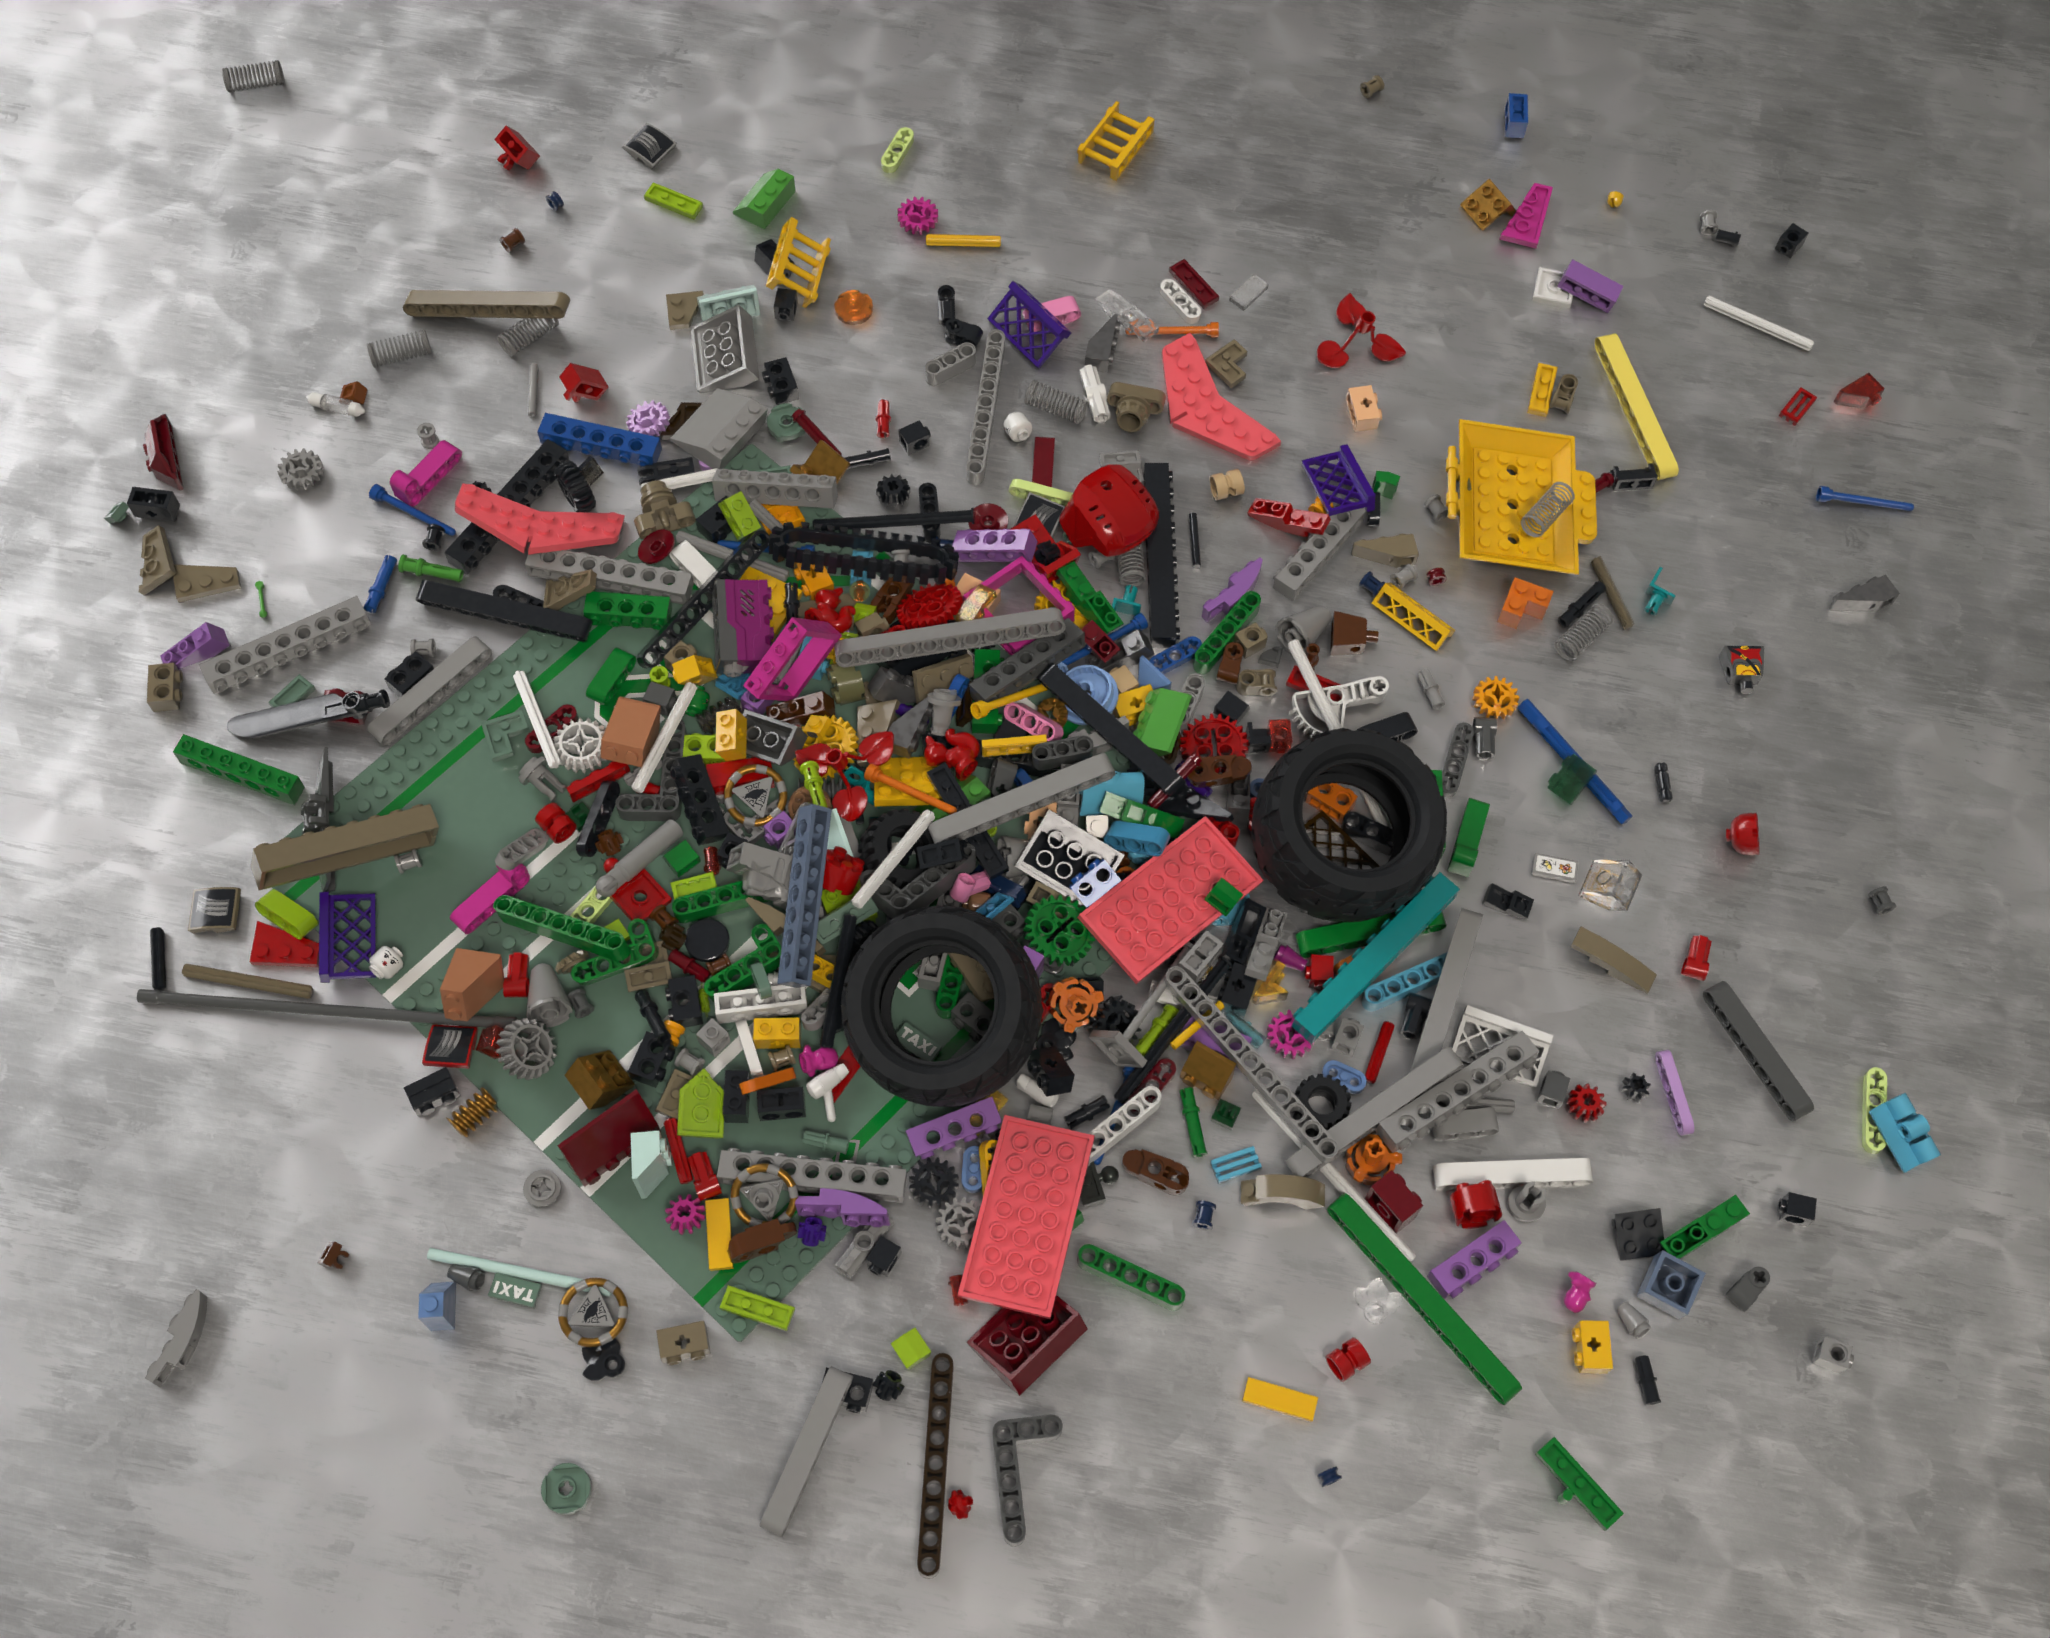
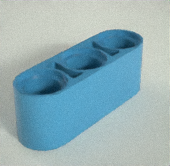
M1114 821L1104 837L1105 843L1119 851L1149 856H1160L1170 840V834L1164 828L1124 821Z

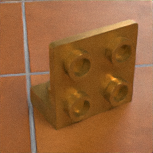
M1490 179L1460 204L1482 231L1502 214L1507 212L1512 217L1516 213L1513 205Z
M820 440L805 464H793L789 471L793 474L835 476L838 483L850 466V463L825 441Z

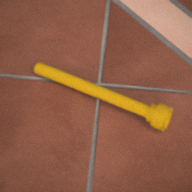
M1039 684L990 702L980 700L971 704V714L975 719H981L986 717L990 710L1036 695L1048 689Z

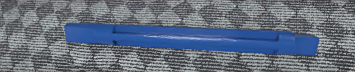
M1529 699L1524 700L1517 709L1621 824L1627 823L1633 816L1535 705Z

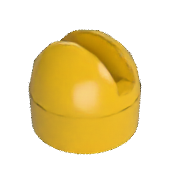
M1617 191L1610 192L1607 199L1608 205L1611 208H1614V206L1616 208L1619 207L1624 198L1623 194Z

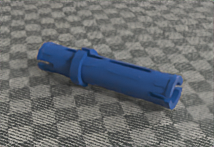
M385 555L373 586L369 588V596L363 607L369 613H376L381 599L386 594L385 588L397 564V559L391 555Z

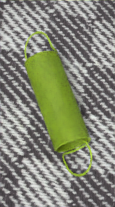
M701 983V989L698 990L701 1011L708 1013L710 1012L709 998L704 988H702L703 983Z

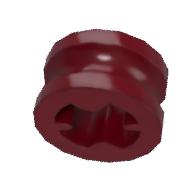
M1443 568L1431 569L1426 574L1431 586L1441 585L1447 580Z

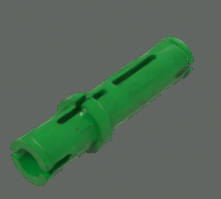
M1193 1087L1184 1088V1091L1183 1089L1179 1090L1183 1105L1182 1116H1185L1193 1157H1202V1154L1205 1156L1208 1153L1199 1119L1200 1108L1196 1105Z

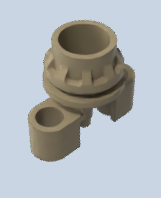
M1121 382L1113 383L1107 396V402L1111 406L1116 407V418L1119 427L1127 432L1140 430L1147 422L1150 414H1160L1163 411L1166 395L1161 390Z
M660 480L651 481L641 488L640 493L642 497L640 504L643 514L638 515L634 519L635 527L641 539L657 530L665 529L672 532L689 527L695 523L696 518L690 503H677L672 490L667 488L665 482Z

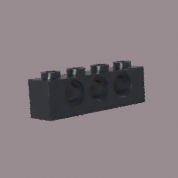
M701 754L677 758L670 766V774L676 782L677 793L685 807V816L690 821L694 839H696L698 846L722 841L727 833H729Z

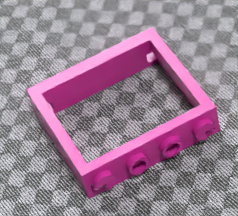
M1023 556L963 595L964 607L975 619L994 617L980 600L1022 572L1056 608L1061 610L1064 620L1069 618L1072 622L1074 621L1075 608L1070 601H1066L1056 587L1053 588L1047 578L1036 571L1033 563L1027 561ZM1036 639L1000 645L1009 655H1014L1025 645L1030 644Z
M792 617L743 686L757 699L788 701L797 698L831 652L836 642L839 641L842 634L828 622ZM793 623H794V624L797 625L798 627H795V628L792 630L790 627H791V626L793 625ZM805 637H812L778 685L772 684ZM786 684L789 686L787 690L784 689Z

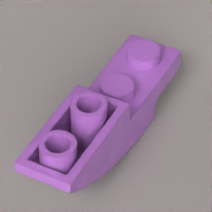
M1260 557L1255 561L1248 562L1240 572H1234L1229 577L1228 588L1223 589L1215 599H1209L1205 602L1202 618L1206 622L1221 612L1227 615L1246 592L1253 591L1261 571L1263 560Z
M820 1188L819 1196H798L795 1200L798 1215L806 1218L814 1216H825L827 1218L841 1217L843 1224L850 1227H858L859 1225H871L873 1227L890 1226L887 1209L869 1198L852 1192Z

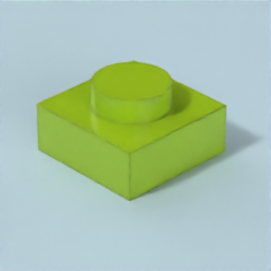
M856 602L854 606L856 610L854 623L875 613L877 606Z

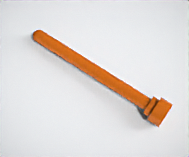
M1210 322L1206 326L1128 327L1125 332L1127 335L1191 333L1206 334L1210 338H1218L1219 323Z
M874 764L868 765L865 770L864 779L869 782L878 783L880 781L948 814L957 812L956 807L883 774L881 768Z

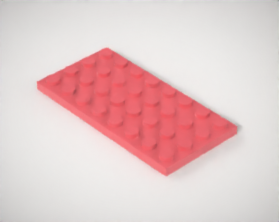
M1205 816L1167 845L1160 856H1153L1080 913L1077 918L1137 985L1223 915L1204 900L1221 877L1244 894L1240 900L1257 888L1264 880Z
M1004 1115L958 1297L1051 1319L1095 1135Z

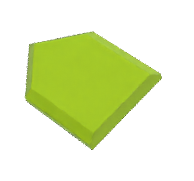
M705 1068L679 1090L677 1136L723 1138L724 1090L710 1077Z

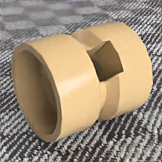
M1239 469L1227 471L1225 475L1223 473L1210 475V488L1216 501L1226 499L1229 495L1234 497L1244 494L1245 486Z

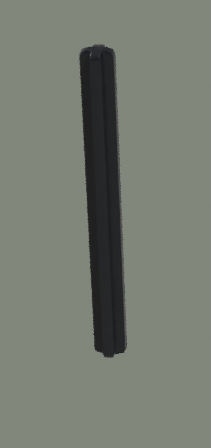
M845 914L843 918L820 1040V1046L823 1048H832L834 1044L844 980L848 970L857 917L854 915Z

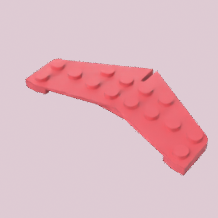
M1191 333L1163 348L1162 363L1170 424L1173 423L1172 427L1250 461L1258 459L1281 445V440L1276 434L1219 395L1197 341Z
M465 483L462 484L455 501V512L523 554L528 542H531L528 555L615 544L619 540L625 515L615 512L538 511L476 487L473 484Z

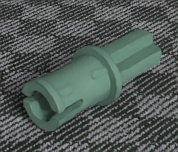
M808 1130L805 1131L802 1139L804 1144L823 1148V1151L827 1149L843 1154L847 1153L850 1141L830 1136V1133L825 1135Z

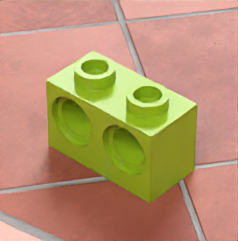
M742 491L718 504L737 540L761 528Z
M693 733L691 735H684L683 757L701 754L705 767L706 764L727 762L713 751L716 749V734L702 735ZM693 748H700L697 751H691Z

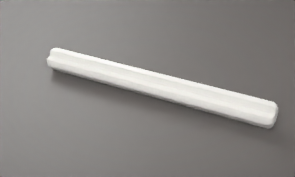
M1708 296L1704 302L1705 307L1806 351H1810L1814 344V341L1715 297Z
M516 671L513 678L548 766L557 769L561 761L524 671Z
M687 682L632 784V789L635 792L642 793L647 786L697 690L694 683Z
M927 809L921 814L852 898L851 901L854 907L861 909L933 822L935 819L934 812Z

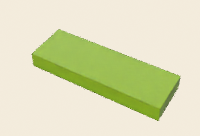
M654 182L644 194L646 201L693 220L703 208V202Z
M729 1285L719 1307L720 1310L786 1332L795 1312V1307Z

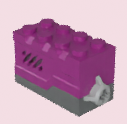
M716 579L712 592L716 674H725L727 677H739L742 673H752L771 647V640L774 639V629L770 627L773 610L772 607H769L772 591L771 587H768L767 580Z

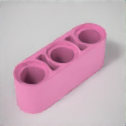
M1073 296L1041 303L1062 324L1074 322L1081 317V311ZM1025 309L1022 314L1026 320L1029 319V310ZM1040 321L1034 322V332L1041 331L1042 323Z
M1013 702L1007 704L1004 708V716L1008 721L1033 736L1046 734L1047 742L1062 739L1064 732L1061 725L1026 704ZM1016 708H1018L1019 714L1017 717L1014 713ZM1033 718H1035L1036 724L1034 727H1032L1031 724ZM1050 728H1052L1053 734L1051 737H1049L1048 731Z

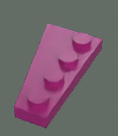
M1534 183L1524 198L1523 203L1509 221L1506 229L1501 233L1499 240L1536 249L1553 187Z

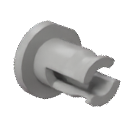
M938 688L928 693L927 701L933 704L931 734L945 736L951 724L954 707L961 705L962 699L957 696V690Z
M544 756L538 759L533 757L520 770L519 782L523 785L532 783L541 793L547 795L551 802H554L556 794L542 780L545 778L561 793L566 790L567 786L562 785L558 778L545 767L547 761Z
M1533 1181L1525 1186L1514 1188L1508 1197L1509 1211L1516 1219L1523 1222H1533L1539 1219L1546 1207V1190L1542 1189L1540 1191L1534 1187L1535 1182ZM1525 1199L1530 1201L1531 1205L1529 1207L1523 1204Z

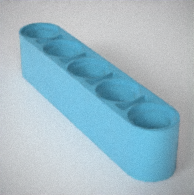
M1448 952L1369 986L1362 997L1361 1003L1363 1008L1374 1012L1409 997L1411 992L1416 994L1438 984ZM1427 970L1434 971L1436 975L1432 976L1428 974ZM1407 979H1414L1417 984H1411ZM1388 987L1395 988L1397 993L1390 992ZM1368 996H1375L1378 1001H1371Z

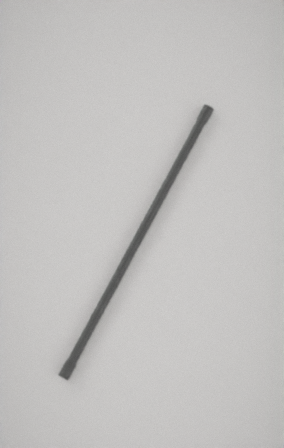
M139 989L137 992V1001L139 1003H167L494 1028L497 1030H504L506 1025L517 1020V1017L474 1015L468 1021H454L446 1019L444 1013L171 993Z

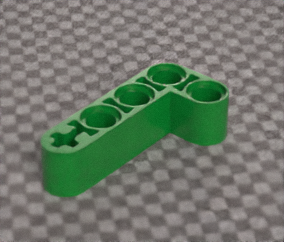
M1473 798L1468 799L1449 862L1448 872L1469 877L1478 855L1477 849L1489 811V803Z
M639 918L629 923L628 933L632 944L628 945L630 947L631 959L627 964H622L621 961H615L599 955L574 965L571 970L573 980L581 985H590L623 973L624 970L636 968L656 960L659 950L650 925ZM638 925H644L645 927L641 935L635 934V928ZM650 945L652 952L648 956H643L642 949ZM604 961H608V970L605 972H601V963ZM582 970L588 972L585 974L584 979L579 977L582 974Z
M758 924L751 931L752 939L758 949L705 982V993L713 1002L714 989L717 987L719 991L716 993L743 990L753 984L754 980L750 965L762 962L766 975L779 968L782 947L767 925ZM762 934H768L767 938L759 940ZM779 951L776 957H769L772 952ZM740 975L737 981H731L733 976Z

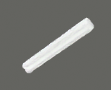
M718 468L660 479V481L665 482L667 488L671 490L712 482ZM649 482L642 483L641 488Z

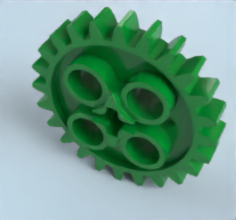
M1050 895L1048 901L1042 898L1040 904L1036 902L1033 906L1034 909L1029 910L1027 913L1029 916L1024 920L1028 925L1023 930L1029 932L1024 939L1032 941L1028 947H1035V951L1044 955V959L1046 957L1049 958V965L1054 960H1056L1059 967L1063 961L1067 966L1072 961L1077 963L1080 958L1083 959L1087 955L1086 952H1089L1092 948L1090 944H1093L1095 941L1091 937L1093 935L1077 918L1086 907H1077L1078 900L1073 904L1070 903V896L1065 901H1063L1062 895H1059L1056 900L1053 895ZM1055 912L1061 913L1064 919L1058 918ZM1069 918H1073V921L1050 943L1046 942ZM1040 926H1045L1049 933L1043 932ZM1071 928H1075L1079 935L1072 933ZM1056 942L1062 943L1064 949L1058 948Z

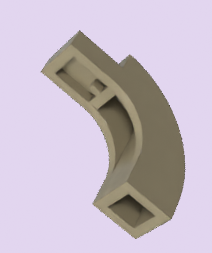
M1258 1175L1256 1179L1241 1181V1204L1249 1206L1263 1203H1288L1304 1210L1325 1207V1184L1311 1178L1295 1175Z

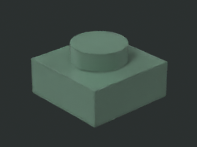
M123 501L116 503L104 519L110 524L117 521L120 523L127 516L128 505Z

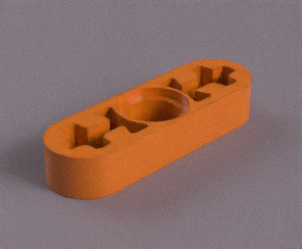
M791 1067L742 1082L739 1086L742 1095L796 1079L797 1077L794 1068Z

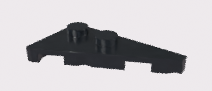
M1185 785L1171 798L1167 797L1157 808V810L1171 813V815L1177 817L1184 816L1186 818L1202 819L1206 816L1214 817L1216 821L1232 822L1234 820L1231 812Z

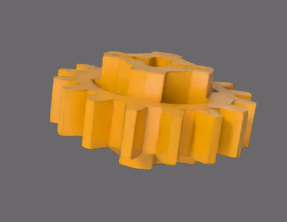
M1497 676L1493 680L1486 677L1485 682L1479 681L1478 686L1475 687L1472 700L1476 701L1474 708L1480 707L1479 714L1485 712L1486 718L1493 716L1498 719V716H1501L1504 720L1507 714L1511 716L1518 706L1520 698L1516 695L1518 689L1511 688L1512 682L1505 683L1506 678L1499 681Z

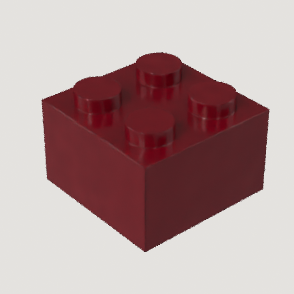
M1393 1170L1373 1184L1364 1198L1396 1234L1412 1222L1424 1206L1419 1195L1414 1191L1411 1192L1406 1186L1404 1178L1398 1173L1395 1174Z

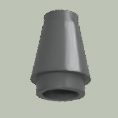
M453 1264L448 1269L447 1277L468 1291H478L484 1283L485 1274L479 1268Z

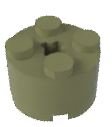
M837 663L830 664L829 668H825L827 678L833 684L830 692L836 704L841 706L865 700L866 697L863 695L865 688L860 670L856 671L855 666L840 667Z

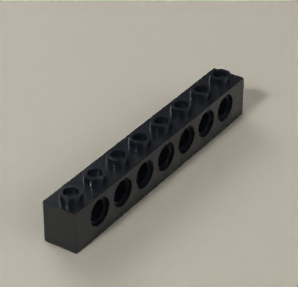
M547 439L497 495L530 507L536 498L543 494L545 488L555 481V468L563 462L570 461L567 450ZM471 522L444 553L449 564L457 569H462L468 575L477 568L482 558L491 552L492 547L500 539Z

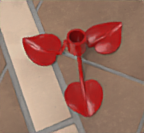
M1351 293L1346 295L1339 303L1336 316L1342 324L1356 326L1354 332L1341 348L1335 341L1327 340L1322 342L1317 349V359L1321 364L1329 368L1343 367L1349 359L1348 354L1343 350L1346 349L1357 332L1365 334L1370 331L1371 342L1374 343L1371 346V351L1377 359L1388 362L1401 358L1406 354L1404 348L1389 335L1380 333L1374 338L1375 326L1373 324L1376 319L1375 315L1370 311H1366Z
M883 731L866 737L859 745V752L863 755L862 757L849 754L848 752L842 753L837 748L831 749L824 743H817L804 749L796 750L795 755L799 766L807 761L817 762L819 765V776L821 777L826 775L828 766H831L840 774L847 790L843 789L835 794L832 806L833 809H837L839 817L848 822H853L865 811L868 797L866 791L861 786L851 788L843 770L847 767V758L860 761L867 759L869 764L876 766L885 764L893 754L894 734L891 731Z

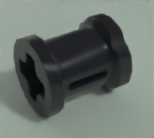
M430 524L427 526L428 533L422 545L428 550L439 551L441 548L440 541L442 536L445 535L446 530L439 525Z

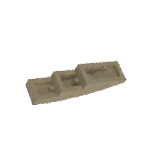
M748 897L745 899L777 937L784 932L785 914L753 898ZM816 940L815 952L820 957L826 950Z
M1582 926L1579 928L1570 946L1589 956L1588 961L1608 970V975L1646 994L1649 993L1657 976L1656 973L1639 960Z

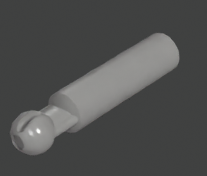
M671 819L662 824L617 862L612 870L597 880V892L604 897L614 895L617 889L625 882L633 879L683 836V831L679 824Z

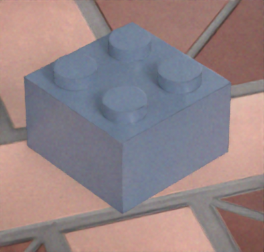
M1662 1250L1654 1255L1636 1297L1677 1319H1681L1689 1314L1706 1273Z

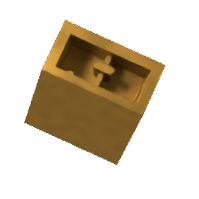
M610 1050L578 1057L565 1074V1077L589 1110L608 1105L635 1085Z

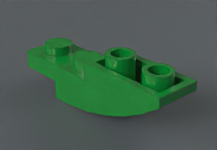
M1075 561L1058 569L1056 574L1067 588L1065 594L1087 620H1093L1106 634L1124 624L1103 593L1095 591Z
M1107 791L1104 793L1098 812L1126 822L1164 828L1169 832L1170 837L1174 839L1179 837L1185 819Z
M1735 1194L1700 1218L1698 1217L1667 1237L1660 1244L1667 1253L1681 1259L1724 1233L1730 1227L1749 1216L1750 1213Z

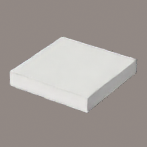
M1539 267L1532 301L1570 309L1573 295L1557 287L1564 272Z

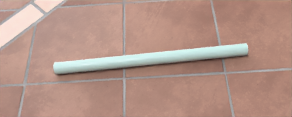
M430 1248L427 1254V1259L479 1268L482 1271L564 1288H570L583 1280L581 1278ZM588 1287L587 1289H585V1290H583V1291H584V1292H589L592 1287ZM598 1287L601 1295L611 1297L612 1293L603 1287Z

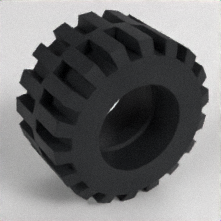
M1318 1074L1316 1078L1314 1075H1311L1307 1081L1304 1079L1300 1083V1086L1295 1091V1096L1326 1130H1329L1349 1115L1352 1103L1349 1102L1351 1096L1350 1093H1346L1348 1088L1345 1085H1340L1341 1080L1338 1078L1334 1081L1332 1080V1075L1329 1074L1327 1077H1323V1074ZM1314 1096L1325 1097L1331 1102L1334 1111L1329 1114H1319L1310 1107L1308 1100ZM1299 1111L1291 1112L1294 1113L1293 1119L1295 1120L1303 1117ZM1309 1128L1305 1131L1308 1134H1310L1311 1131L1315 1132L1314 1136L1318 1135V1132L1313 1128Z

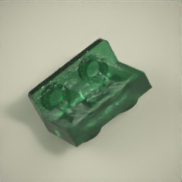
M1574 753L1571 757L1567 756L1561 764L1562 769L1558 774L1554 773L1548 781L1549 786L1547 787L1570 805L1573 804L1597 773L1596 769Z

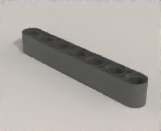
M1721 981L1703 991L1705 1002L1788 1119L1796 1121L1814 1110L1812 1100L1729 984Z

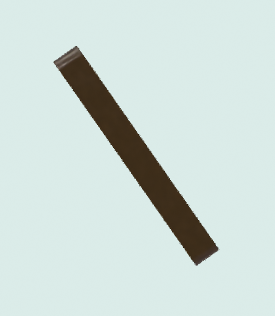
M946 1353L937 1354L932 1360L917 1560L918 1572L926 1579H933L938 1575L941 1562L954 1372L953 1359ZM941 1361H945L949 1364V1368L946 1371H939L936 1365ZM943 1385L947 1387L948 1391L945 1395L939 1396L934 1392L935 1388ZM936 1410L945 1411V1418L942 1420L934 1419L932 1415ZM941 1434L945 1438L944 1442L940 1445H935L931 1442L932 1436ZM940 1459L943 1465L940 1469L933 1470L929 1466L930 1461ZM938 1484L941 1487L939 1494H929L927 1491L929 1485ZM929 1509H936L939 1512V1517L936 1520L931 1521L926 1518L925 1514ZM928 1534L935 1535L938 1539L937 1543L934 1546L925 1545L923 1542L925 1536ZM933 1560L936 1564L935 1569L932 1572H925L922 1569L924 1561Z

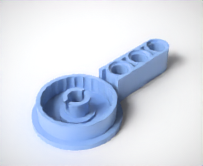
M1062 662L1056 665L1084 691L1090 690V696L1110 714L1113 712L1118 702L1119 691L1114 678L1107 671L1094 665H1080L1071 670H1068L1067 665ZM1066 706L1068 721L1078 725H1087Z

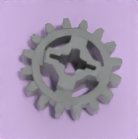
M305 448L301 452L294 449V454L287 452L288 457L281 458L283 464H278L279 471L277 472L282 483L287 484L288 488L294 486L296 490H299L300 486H303L306 490L309 484L315 486L313 481H320L319 475H323L322 468L324 467L319 456L314 455L312 450L307 453Z
M965 1197L959 1203L956 1198H953L952 1205L945 1202L946 1210H938L939 1215L942 1217L936 1218V1223L940 1224L936 1227L937 1233L943 1232L940 1239L941 1241L948 1239L947 1246L950 1247L955 1243L956 1249H959L961 1244H964L966 1249L969 1248V1242L972 1241L974 1231L970 1235L968 1232L972 1227H975L981 1207L975 1208L974 1200L968 1204ZM962 1209L967 1210V1211H969V1212H971V1213L968 1214V1213L964 1212ZM953 1212L952 1218L946 1222L948 1215ZM958 1220H962L964 1223L963 1227H960ZM950 1233H955V1234L959 1235L960 1237H955V1236H953V1235L950 1234Z

